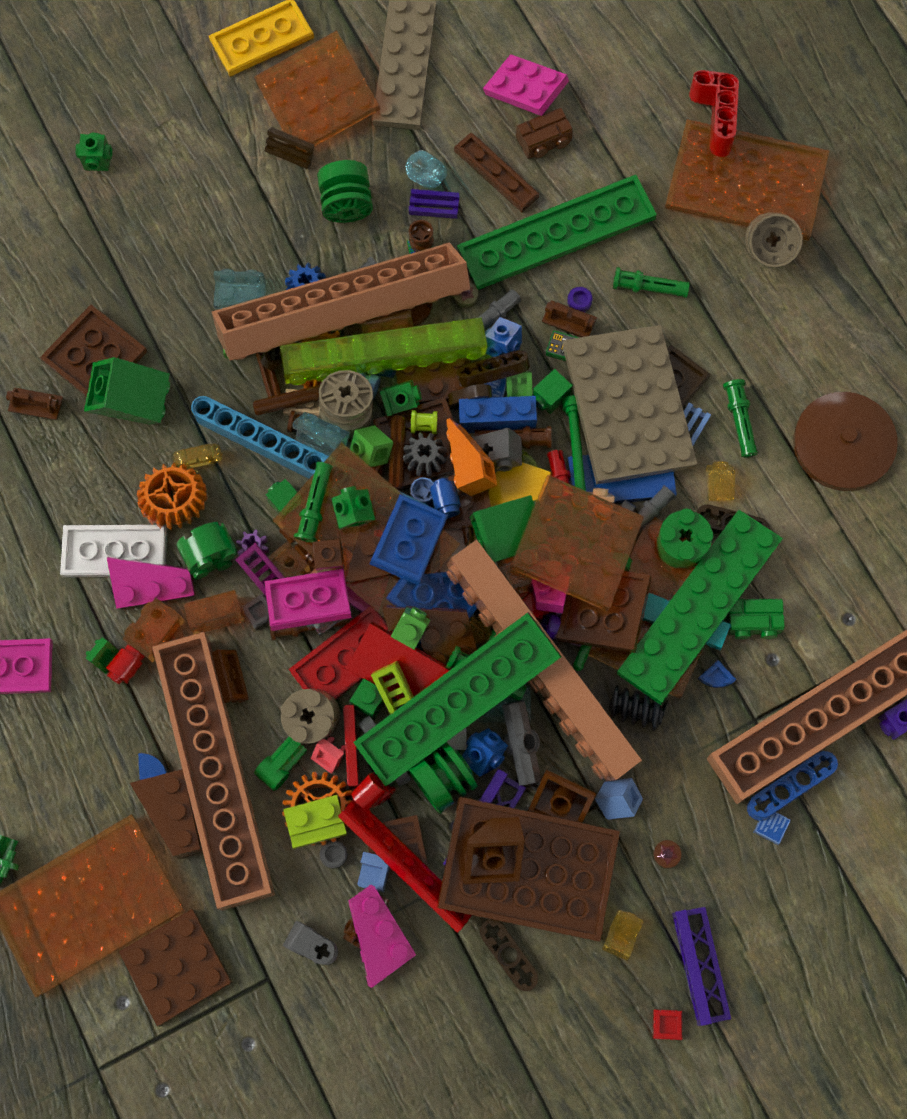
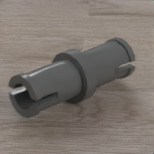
M509 290L497 302L493 301L489 305V309L474 320L476 326L482 332H485L499 317L505 318L506 313L521 302L520 296L515 290Z
M664 485L649 502L646 500L643 503L644 507L628 523L640 533L654 517L658 518L661 515L659 512L676 496Z

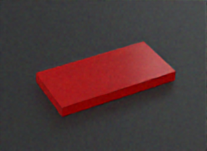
M373 605L288 669L302 689H321L331 694L337 700L363 680V678L349 671L346 667L371 622L388 630L387 623Z
M371 622L346 667L349 671L375 685L371 674L384 666L398 661L414 697L452 669H448L445 664L420 649H412L391 637V632L374 622ZM391 673L382 678L385 682L395 676ZM398 683L387 687L388 692L400 686ZM403 693L394 696L398 700L405 697Z

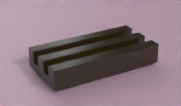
M273 127L268 129L267 135L269 136L266 139L267 146L265 147V152L306 169L311 166L314 144ZM275 138H276V139H279V140H281V141H284V142H286V143H288V144H285V143H282V142H280V141H277V140H275ZM296 147L306 150L308 152L306 153L302 150L297 149Z

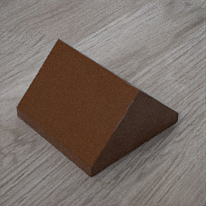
M546 770L528 812L583 823L596 793Z

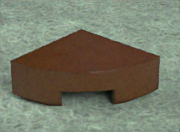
M426 302L409 309L414 327L427 320L432 311V303Z

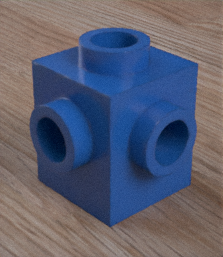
M499 317L495 324L488 328L484 334L485 354L495 357L519 350L522 343V325Z
M488 728L480 733L475 732L469 737L466 742L468 747L462 757L470 769L480 777L500 766L505 758L503 754L508 745L501 740L497 733Z

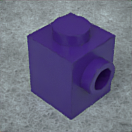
M907 699L878 717L882 731L887 736H891L893 740L907 732Z

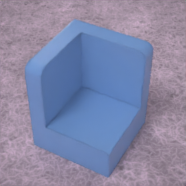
M628 778L604 782L595 800L605 818L610 820L634 817L643 798L633 779Z
M363 852L358 886L367 888L369 885H373L378 892L384 893L390 867L378 855Z

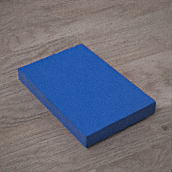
M400 494L370 561V565L419 586L448 514Z

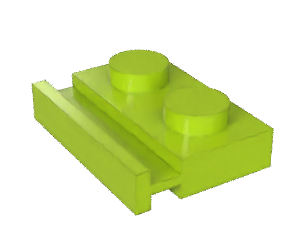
M337 795L283 809L293 849L347 835L345 824L338 817L341 813V808Z

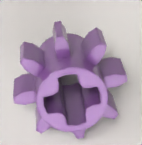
M257 530L253 534H247L244 531L242 541H236L237 545L243 548L238 551L239 556L248 549V546L251 547L254 543L264 553H269L268 547L263 546L268 541L266 536L259 538ZM255 552L250 558H248V563H251L252 559L255 560L256 558H258V554Z

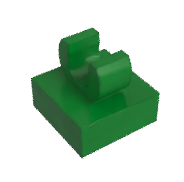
M101 637L100 640L95 641L96 645L93 649L86 652L87 656L85 658L100 671L107 674L109 671L106 667L119 650Z

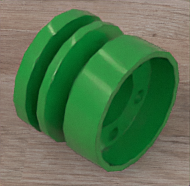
M340 160L326 164L319 170L317 177L324 218L335 223H349L364 219L371 214L373 204L371 190L369 189L368 169L363 163L355 160Z
M447 742L440 746L444 754L443 757L436 750L431 753L435 763L430 765L423 759L408 770L420 790L439 814H442L454 805V800L450 793L453 789L462 797L467 795L461 785L463 782L471 791L478 787L467 762Z

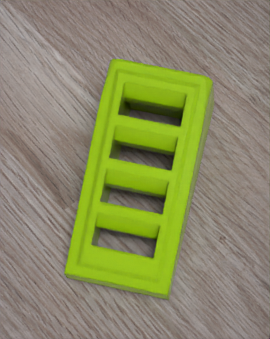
M398 661L384 666L371 674L390 715L396 711V707L407 703L414 697ZM391 673L394 674V678L384 682L382 677ZM396 683L399 684L400 687L388 692L387 687ZM400 693L404 694L405 697L395 702L392 701V697Z

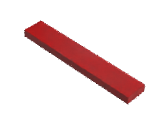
M353 799L338 817L458 933L472 915L437 908L442 881L369 810L363 809Z

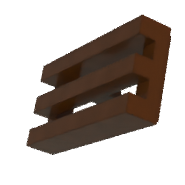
M218 649L212 652L224 703H236L238 701L243 703L249 700L237 651Z

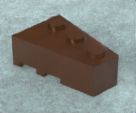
M183 769L130 783L174 857L182 859L203 853Z

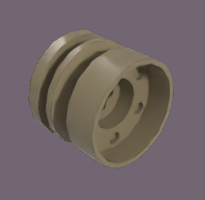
M774 212L761 214L751 221L746 230L745 245L748 253L753 259L769 267H780L789 264L797 257L802 248L803 236L801 229L794 219L785 214ZM771 232L778 237L777 240L773 241V245L766 241V238L770 237Z
M350 370L329 374L322 381L319 388V420L323 429L334 437L349 439L353 438L356 429L370 426L373 390L368 379L360 373Z

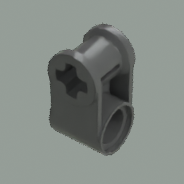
M297 920L283 944L284 947L296 954L322 965H330L338 957V948L333 941L318 934L316 930ZM328 945L327 951L330 952L329 957L323 956L321 959V953L318 950L320 947L325 948Z

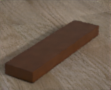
M472 132L454 147L455 153L521 213L539 198V193Z

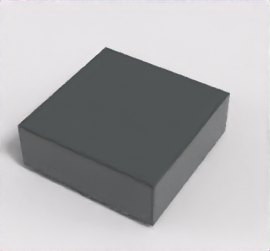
M264 594L241 607L255 630L269 623L267 599Z

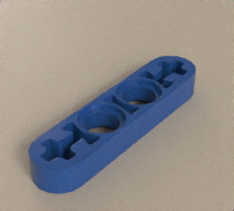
M828 751L819 752L754 795L747 805L749 816L754 820L763 821L830 777L838 767L836 756ZM821 761H828L830 763L827 768L824 767L817 773L813 770ZM804 772L809 775L810 784L801 785L796 779L797 773ZM778 786L785 787L789 792L788 799H779L775 794V788ZM769 798L771 803L766 806L764 812L762 810L757 812L755 810L757 803L762 804Z

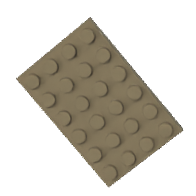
M661 325L563 340L562 346L596 485L686 470L697 466Z

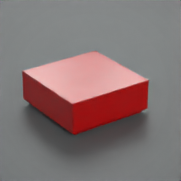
M653 1010V1039L682 1040V1011Z

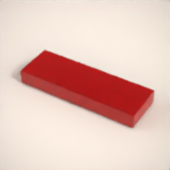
M345 705L343 710L347 785L350 790H353L360 784L358 748L353 743L357 740L356 709L354 705Z

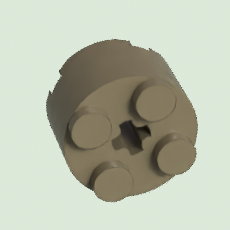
M310 688L296 691L281 706L282 726L288 736L299 743H314L328 738L334 733L340 719V709L337 701L331 694L321 689ZM313 711L315 716L312 717V720H308L306 715Z

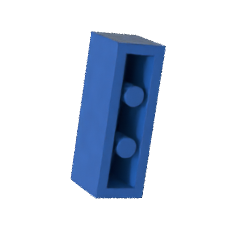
M536 396L459 399L460 425L468 433H475V430H502L505 428L519 430L526 426L536 428Z

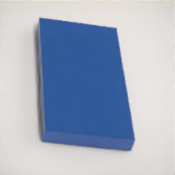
M583 455L586 492H593V488L608 489V493H612L615 497L612 504L623 503L625 500L628 502L651 500L664 485L675 496L677 495L673 472L596 485L589 455ZM570 456L568 457V466L571 476L572 495L574 497L573 505L574 508H577L573 458Z

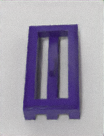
M411 189L409 215L457 219L460 193ZM415 205L430 206L433 208L415 207ZM439 207H449V208H453V210H448V209H435V208H439Z

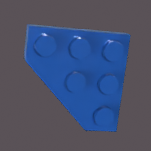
M446 572L424 574L419 586L400 578L386 597L396 607L415 606L416 608L466 609L469 619L477 609L475 604L473 606L468 604L462 595L465 592L459 583L455 585Z

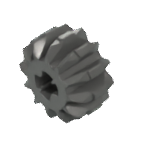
M420 432L418 434L419 440L411 437L409 439L410 445L404 446L406 455L403 456V460L409 463V471L417 469V476H421L422 472L426 471L427 476L430 477L432 469L440 472L441 467L439 464L446 463V457L443 455L447 453V449L441 446L442 440L440 438L433 441L432 433L427 438H424Z

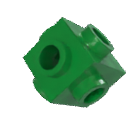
M99 133L80 134V143L76 144L75 152L84 170L109 171L113 149L112 145L108 144L105 135Z
M356 486L347 487L341 490L340 495L331 498L339 529L359 527L376 520L368 489L357 490Z

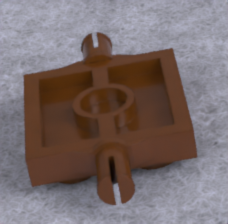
M455 474L448 477L449 481H454ZM457 489L461 504L459 508L460 514L447 518L442 532L460 530L463 531L464 545H469L468 535L470 544L474 542L473 527L469 517L473 512L491 507L488 490L469 496Z

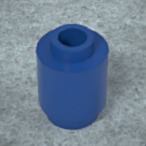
M448 478L434 481V485L430 487L434 508L448 514L447 518L460 514L459 508L461 504L454 481H449Z

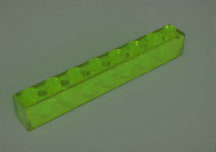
M482 317L282 345L280 346L285 384L301 385L309 380L317 379V381L322 382L329 374L343 370L377 374L385 369L398 371L413 365L426 367L434 362L452 363L461 358L474 360L485 355L487 340Z

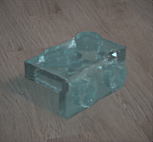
M306 412L293 422L292 427L297 430L296 441L339 462L344 458L350 432Z

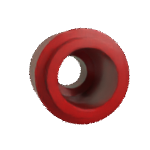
M127 644L124 649L121 648L106 667L109 671L107 676L118 685L122 681L127 684L143 664L141 661L144 656Z

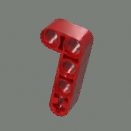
M699 70L693 75L689 97L695 103L712 105L710 151L715 156L726 157L731 153L736 135L739 81L733 74Z

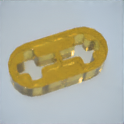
M205 444L176 451L172 454L177 468L184 463L187 469H190L192 467L217 463L222 460V453L219 444Z

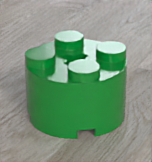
M691 509L674 512L661 525L657 536L658 554L667 565L673 568H694L708 553L713 540V531L708 521ZM680 538H687L689 541L685 540L682 542Z
M218 522L207 523L191 530V537L185 539L183 536L176 544L189 573L193 575L195 580L204 578L209 572L216 569L224 571L233 565L231 560L238 553L225 524L222 523L219 526Z

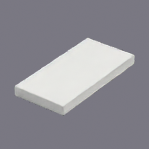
M63 525L60 575L62 577H110L107 562L108 556L166 565L167 525H164L161 529L157 525Z

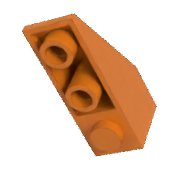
M450 418L447 419L448 430L446 434L451 446L450 459L454 465V483L457 489L469 496H473L497 486L494 462L463 426Z

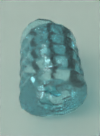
M423 150L412 154L405 165L408 177L428 189L439 186L447 176V169L444 163Z

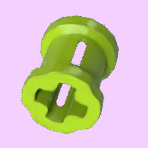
M412 410L411 433L429 431L432 434H437L438 411H433L432 414L417 413L416 410Z

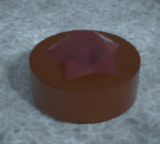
M671 840L661 841L654 848V861L662 868H673L681 860V849L678 844Z

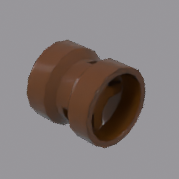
M417 220L409 227V244L414 252L432 248L434 245L433 227L428 221Z

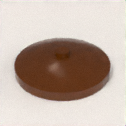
M835 392L817 398L806 407L795 426L793 446L799 464L813 480L834 490L855 491L873 485L885 475L895 459L898 438L890 416L875 401L857 393Z

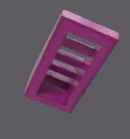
M256 543L235 559L265 597L264 581L272 580L274 577L277 579L285 578ZM256 552L259 557L247 566L245 561ZM263 560L266 565L254 574L251 570ZM270 569L272 573L263 581H260L258 577Z

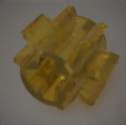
M472 614L469 621L475 645L478 643L483 646L488 642L492 629L491 627L487 628L479 616L476 617Z

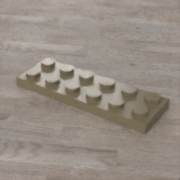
M389 0L373 111V126L420 130L436 13V0Z

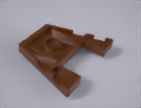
M382 606L388 631L395 629L406 607ZM418 608L427 614L426 617L430 619L427 628L420 638L423 652L446 665L456 646L461 647V651L468 655L477 650L466 609Z

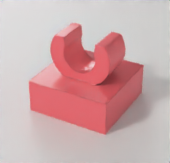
M334 737L320 740L316 744L311 756L314 762L331 774L338 768L345 751V745H342L340 749L333 745Z

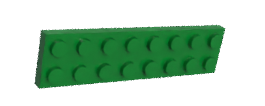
M635 174L457 245V251L467 263L468 274L473 284L476 286V289L480 290L656 219L657 214Z
M738 510L712 544L706 556L700 560L637 644L636 653H631L619 668L617 675L662 705L780 545L783 538L741 510Z
M527 612L353 743L386 787L562 656L531 614Z

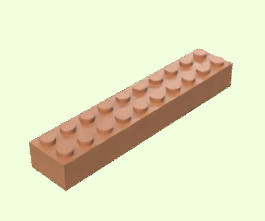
M449 242L212 311L218 339L229 360H241L248 355L268 352L272 348L281 345H292L298 340L315 338L322 333L339 331L345 326L355 323L362 324L372 318L389 316L392 312L403 309L409 310L419 304L436 302L440 298L450 295H459L463 291L470 290L467 263Z
M476 539L450 558L446 566L449 569L446 572L448 577L455 585L457 583L460 584L465 591L462 593L463 597L470 606L475 604L481 612L478 616L487 628L491 626L498 635L529 612L560 653L561 658L527 683L534 692L539 691L545 698L543 704L551 714L556 713L560 718L561 722L559 725L567 736L572 734L577 741L575 747L584 758L588 756L594 765L591 768L600 780L604 778L606 781L617 780L642 761Z
M907 630L709 755L707 761L736 804L744 801L907 696Z
M205 632L152 646L216 907L224 911L274 896L275 893L227 706L223 700L215 669L210 640Z

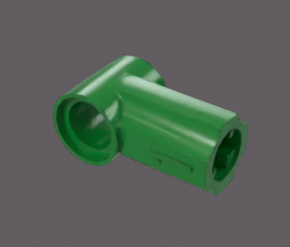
M288 736L272 756H267L257 766L254 775L271 790L276 791L290 775L289 772L306 754L307 749L301 743L294 741Z

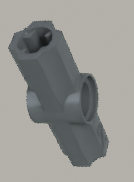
M521 700L504 704L502 707L508 730L504 742L508 745L506 752L514 758L519 785L539 782L542 779L536 752L540 746V738L536 731L530 728L525 701Z

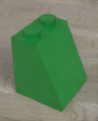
M116 357L93 362L84 412L148 425L161 423L166 411L164 406L165 397L170 389V373Z
M531 495L473 512L469 517L478 542L494 563L546 547L548 545L547 540L550 539L546 525H541L538 516L542 514L540 505L537 500L533 501Z

